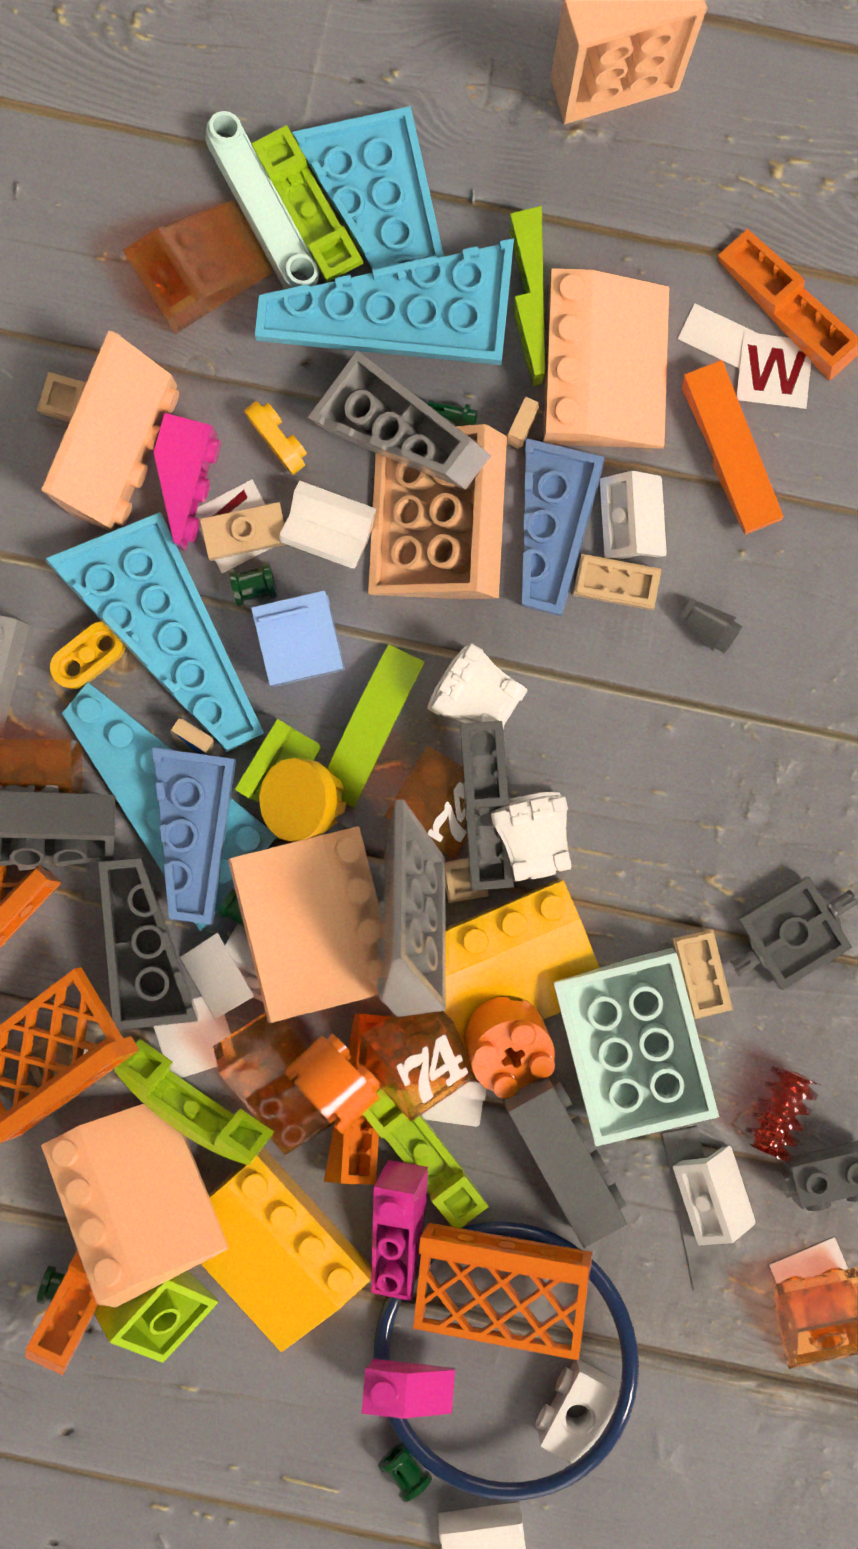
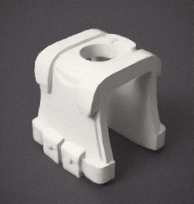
M471 643L469 646H465L451 661L434 688L427 709L438 716L442 715L463 723L503 721L504 730L505 723L528 690L503 673L483 653L481 648Z
M536 792L510 798L509 805L500 807L490 813L493 827L496 828L507 850L515 882L526 880L529 877L531 879L554 875L556 871L561 872L571 869L566 838L568 806L566 797L562 796L560 792Z

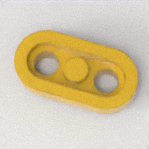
M254 401L243 410L253 427L292 476L306 466L302 460L307 455L306 451L293 434L286 438L281 432L278 425L282 423V420L268 402L261 406L258 401Z
M102 621L96 622L55 653L50 663L51 675L63 687L69 689L82 688L87 682H91L119 660L124 654L126 646ZM111 637L112 647L107 651H102L100 648L101 639ZM72 662L80 664V672L76 676H70L68 673V667Z

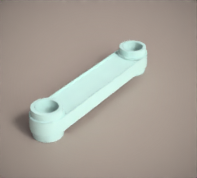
M220 111L215 113L207 123L205 135L207 147L281 282L283 289L307 284L310 287L317 285L319 279L317 263L312 258L258 158L240 120L231 112ZM220 132L227 133V134L230 135L231 137H228V138L221 137V136L218 135L217 133H220ZM292 273H302L308 280H298L294 278Z

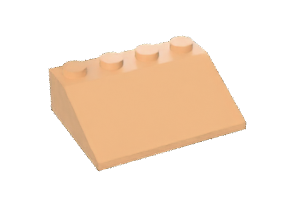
M563 0L550 80L564 124L679 91L707 10L705 0Z
M551 269L547 296L543 415L544 443L572 446L664 448L669 314L668 286L596 270Z
M112 331L107 333L42 488L46 495L71 516L110 532L117 530L119 525L124 526L129 519L132 510V503L129 501L135 487L140 488L146 478L148 466L145 463L150 451L155 449L164 413L171 414L179 398V391L176 390L177 384L172 375L117 333Z
M486 424L456 426L491 455L466 490L376 453L373 508H376V514L371 531L368 594L445 599L499 598L506 435Z
M359 826L228 859L268 1023L378 995V979L383 977V963L378 951L379 939L383 938V923L380 919L379 903Z
M144 1103L79 1125L41 1145L97 1304L118 1307L230 1249L186 1137L163 1121Z

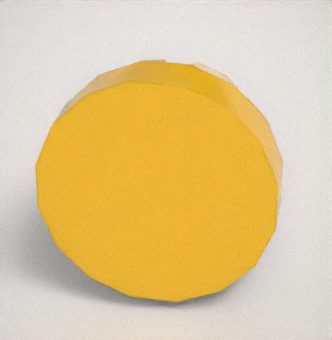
M307 758L281 760L270 768L262 781L259 795L261 815L267 828L283 840L297 842L317 837L337 824L336 817L345 812L347 802L342 801L341 794L345 788L341 780L319 762Z

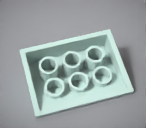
M673 948L629 958L554 982L595 1146L719 1117L678 956Z

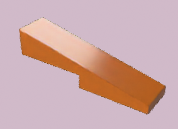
M748 228L718 255V261L801 349L828 381L833 379L858 356V336L804 288L805 279Z
M723 360L684 374L682 391L714 458L712 466L744 535L782 521L784 516Z
M354 1014L348 1046L351 1058L348 1062L356 1070L363 1065L377 1079L380 1087L389 1079L391 1080L394 1017ZM363 1115L344 1134H341L336 1129V1126L341 1121L336 1118L324 1182L375 1185L379 1134Z
M78 1249L69 1264L62 1283L25 1349V1358L62 1376L99 1305L96 1303Z

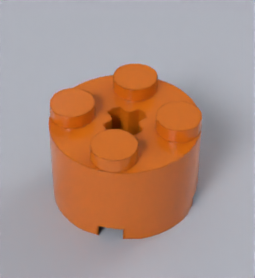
M497 997L477 1007L468 1019L469 1024L466 1033L464 1032V1044L476 1079L485 1088L494 1092L495 1095L502 1099L511 1098L519 1089L541 1078L549 1077L555 1069L554 1046L541 1014L531 1003L522 1000L523 1002L510 1000L509 997Z
M331 1034L327 1039L320 1036L283 1072L290 1080L296 1075L299 1076L294 1081L299 1087L298 1089L330 1123L338 1118L341 1122L336 1126V1129L341 1134H344L379 1099L376 1091L380 1089V1083L363 1065L356 1070L348 1062L351 1058L349 1055L350 1051L334 1034Z

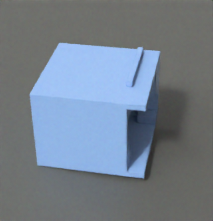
M325 590L251 608L270 686H281L346 670L329 597L326 595Z

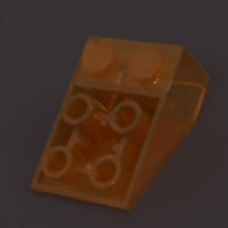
M233 200L158 227L122 250L135 274L174 334L182 331L274 272L254 232Z
M265 1012L215 1044L213 1050L221 1076L256 1120L274 1131L271 1138L283 1154L286 1155L333 1125L335 1120L330 1123L298 1089L299 1087L294 1082L299 1078L298 1075L290 1080L283 1072L312 1045L304 1030L294 1017L268 1023Z

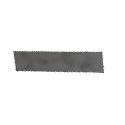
M699 1127L662 1133L693 1290L730 1284L722 1244L698 1246L673 1170V1166L681 1160L705 1158Z

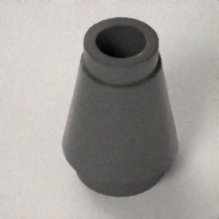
M693 598L687 603L678 618L712 651L717 649L722 653L728 650L743 627L735 622V616L697 602Z

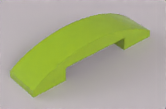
M285 125L251 143L326 282L328 283L362 265L363 260L344 226L341 227L307 166L306 158L289 127Z
M389 644L368 682L327 768L333 772L334 776L341 780L345 788L341 792L342 801H346V804L353 808L356 807L378 757L425 664V661Z
M139 1039L136 1042L139 1051L114 1068V1071L123 1083L152 1112L187 1138L223 1157L250 1165L272 1137L274 1131L241 1108L235 1115L230 1113L171 1072L170 1069L173 1061Z
M390 1079L382 1084L380 1089L376 1091L379 1099L363 1116L379 1136L387 1140L404 1163L428 1167L427 1192L430 1195L431 1201L452 1227L462 1228L489 1207L488 1203L443 1141Z

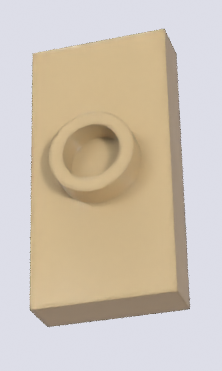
M280 502L200 519L210 561L287 545L279 541L280 532L285 524Z
M581 554L573 596L653 611L662 569Z
M713 929L671 938L673 949L678 956L693 1018L698 1019L733 1010Z

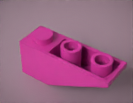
M164 413L154 449V457L173 542L180 550L186 551L188 542H194L198 534L200 519L195 516L199 502L205 503L210 490V479H207L206 476L210 463L216 464L218 460L221 440L217 439L218 435L212 425Z
M388 1160L374 1185L371 1293L408 1301L412 1300L419 1257L420 1237L422 1235L427 1204L428 1167Z

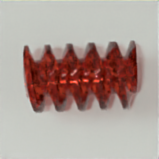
M771 1066L770 1070L779 1078V1081H765L764 1086L773 1093V1096H759L758 1101L767 1109L766 1113L752 1112L751 1116L761 1125L759 1128L746 1127L745 1131L754 1139L753 1143H749L752 1147L775 1158L791 1162L793 1156L784 1146H798L800 1141L790 1131H804L806 1126L797 1115H811V1108L803 1100H816L818 1094L809 1085L821 1084L787 1068Z

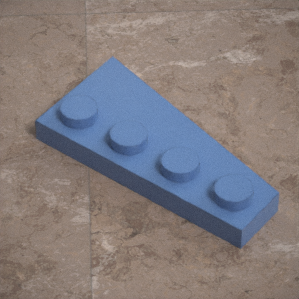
M526 438L522 606L562 617L605 457Z
M152 747L157 783H155L157 800H159L161 820L160 834L165 859L164 873L169 919L211 925L214 919L236 759Z

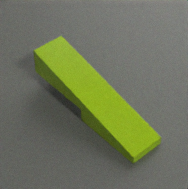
M542 206L510 213L508 225L510 239L514 238L513 250L525 293L514 297L512 310L532 387L542 385L545 375Z

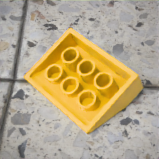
M560 878L445 928L446 1010L439 1011V1014L458 1055H464L467 1053L464 1044V1032L466 1033L469 1024L468 1019L477 1007L488 1000L497 997H509L510 1000L527 1001L539 1011L543 1020L561 1012L554 982L600 968L564 880Z
M264 1147L250 1165L242 1163L209 1194L230 1249L204 1261L201 1265L280 1352H283L338 1311L371 1280L372 1265Z

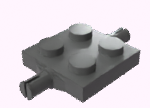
M805 876L736 918L748 937L751 949L737 959L730 961L737 975L740 977L760 964L768 970L777 987L784 990L853 948L842 931L839 915L858 905V899L853 898L855 894L849 889L846 893L829 902L820 895L811 878Z

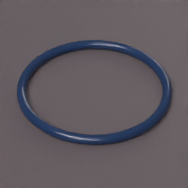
M506 1221L485 1222L461 1228L580 1249L572 1242L553 1232L523 1223ZM421 1254L418 1257L415 1280L419 1276ZM431 1258L430 1265L437 1259ZM593 1259L589 1280L599 1291L613 1317L618 1332L622 1358V1374L618 1399L612 1416L598 1440L578 1460L552 1475L523 1482H500L476 1477L457 1469L435 1454L420 1439L407 1418L387 1417L398 1438L410 1454L436 1477L457 1489L484 1498L503 1501L534 1499L556 1493L573 1485L594 1470L612 1451L629 1421L635 1403L639 1376L638 1346L629 1312L620 1293L611 1279ZM386 1296L375 1332L374 1359L390 1360L393 1325L403 1299Z

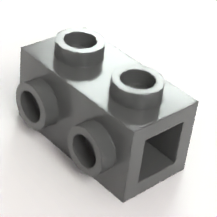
M858 1141L782 1159L785 1172L780 1173L782 1189L786 1198L791 1197L801 1209L806 1208L807 1211H820L829 1208L832 1201L845 1198L851 1202L858 1201Z

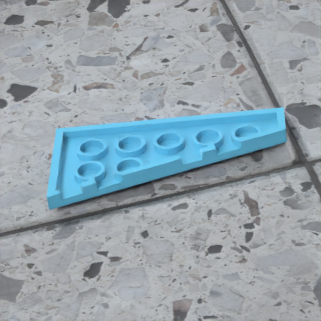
M411 106L292 132L307 163L372 270L432 256L437 258L444 257Z
M514 238L503 240L498 245L478 249V246L463 249L462 253L437 258L432 256L372 270V273L360 276H342L335 278V281L311 287L307 284L259 295L255 328L256 341L501 365Z
M161 512L46 558V563L225 752L264 735L181 554L173 542V537Z
M87 682L62 715L165 875L164 849L160 834L159 800H157L155 784L157 783L155 762H153L152 747L167 750L173 749L93 684ZM232 797L214 916L218 912L221 903L234 888L228 859L269 849L278 838L262 821ZM195 923L199 931H202L207 926V924Z

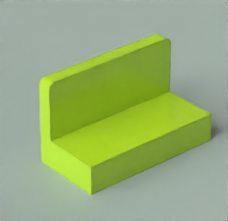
M277 719L235 790L247 798L254 799L260 803L259 795L262 781L270 768L281 760L291 758H307L314 761L321 750V745Z

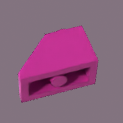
M373 1359L365 1368L361 1414L403 1419L451 1414L453 1410L456 1368Z

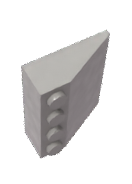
M404 799L395 800L385 844V863L380 865V879L384 886V900H381L379 903V914L383 923V938L379 939L378 951L383 963V977L378 979L377 988L381 1002L385 1003L397 1017L446 1010L445 857Z

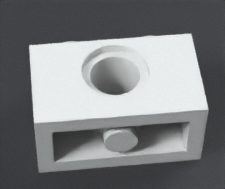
M580 1359L574 1360L570 1369L565 1367L557 1379L555 1385L557 1394L552 1404H545L536 1420L535 1427L538 1429L540 1447L570 1463L578 1460L591 1448L606 1428L618 1399L620 1381ZM574 1405H582L587 1408L586 1412L580 1417H570L566 1414L568 1409Z

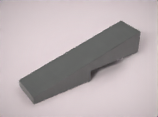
M503 721L460 724L470 888L472 891L514 887L511 863L505 845L496 828L493 827L490 814L500 807L509 805Z

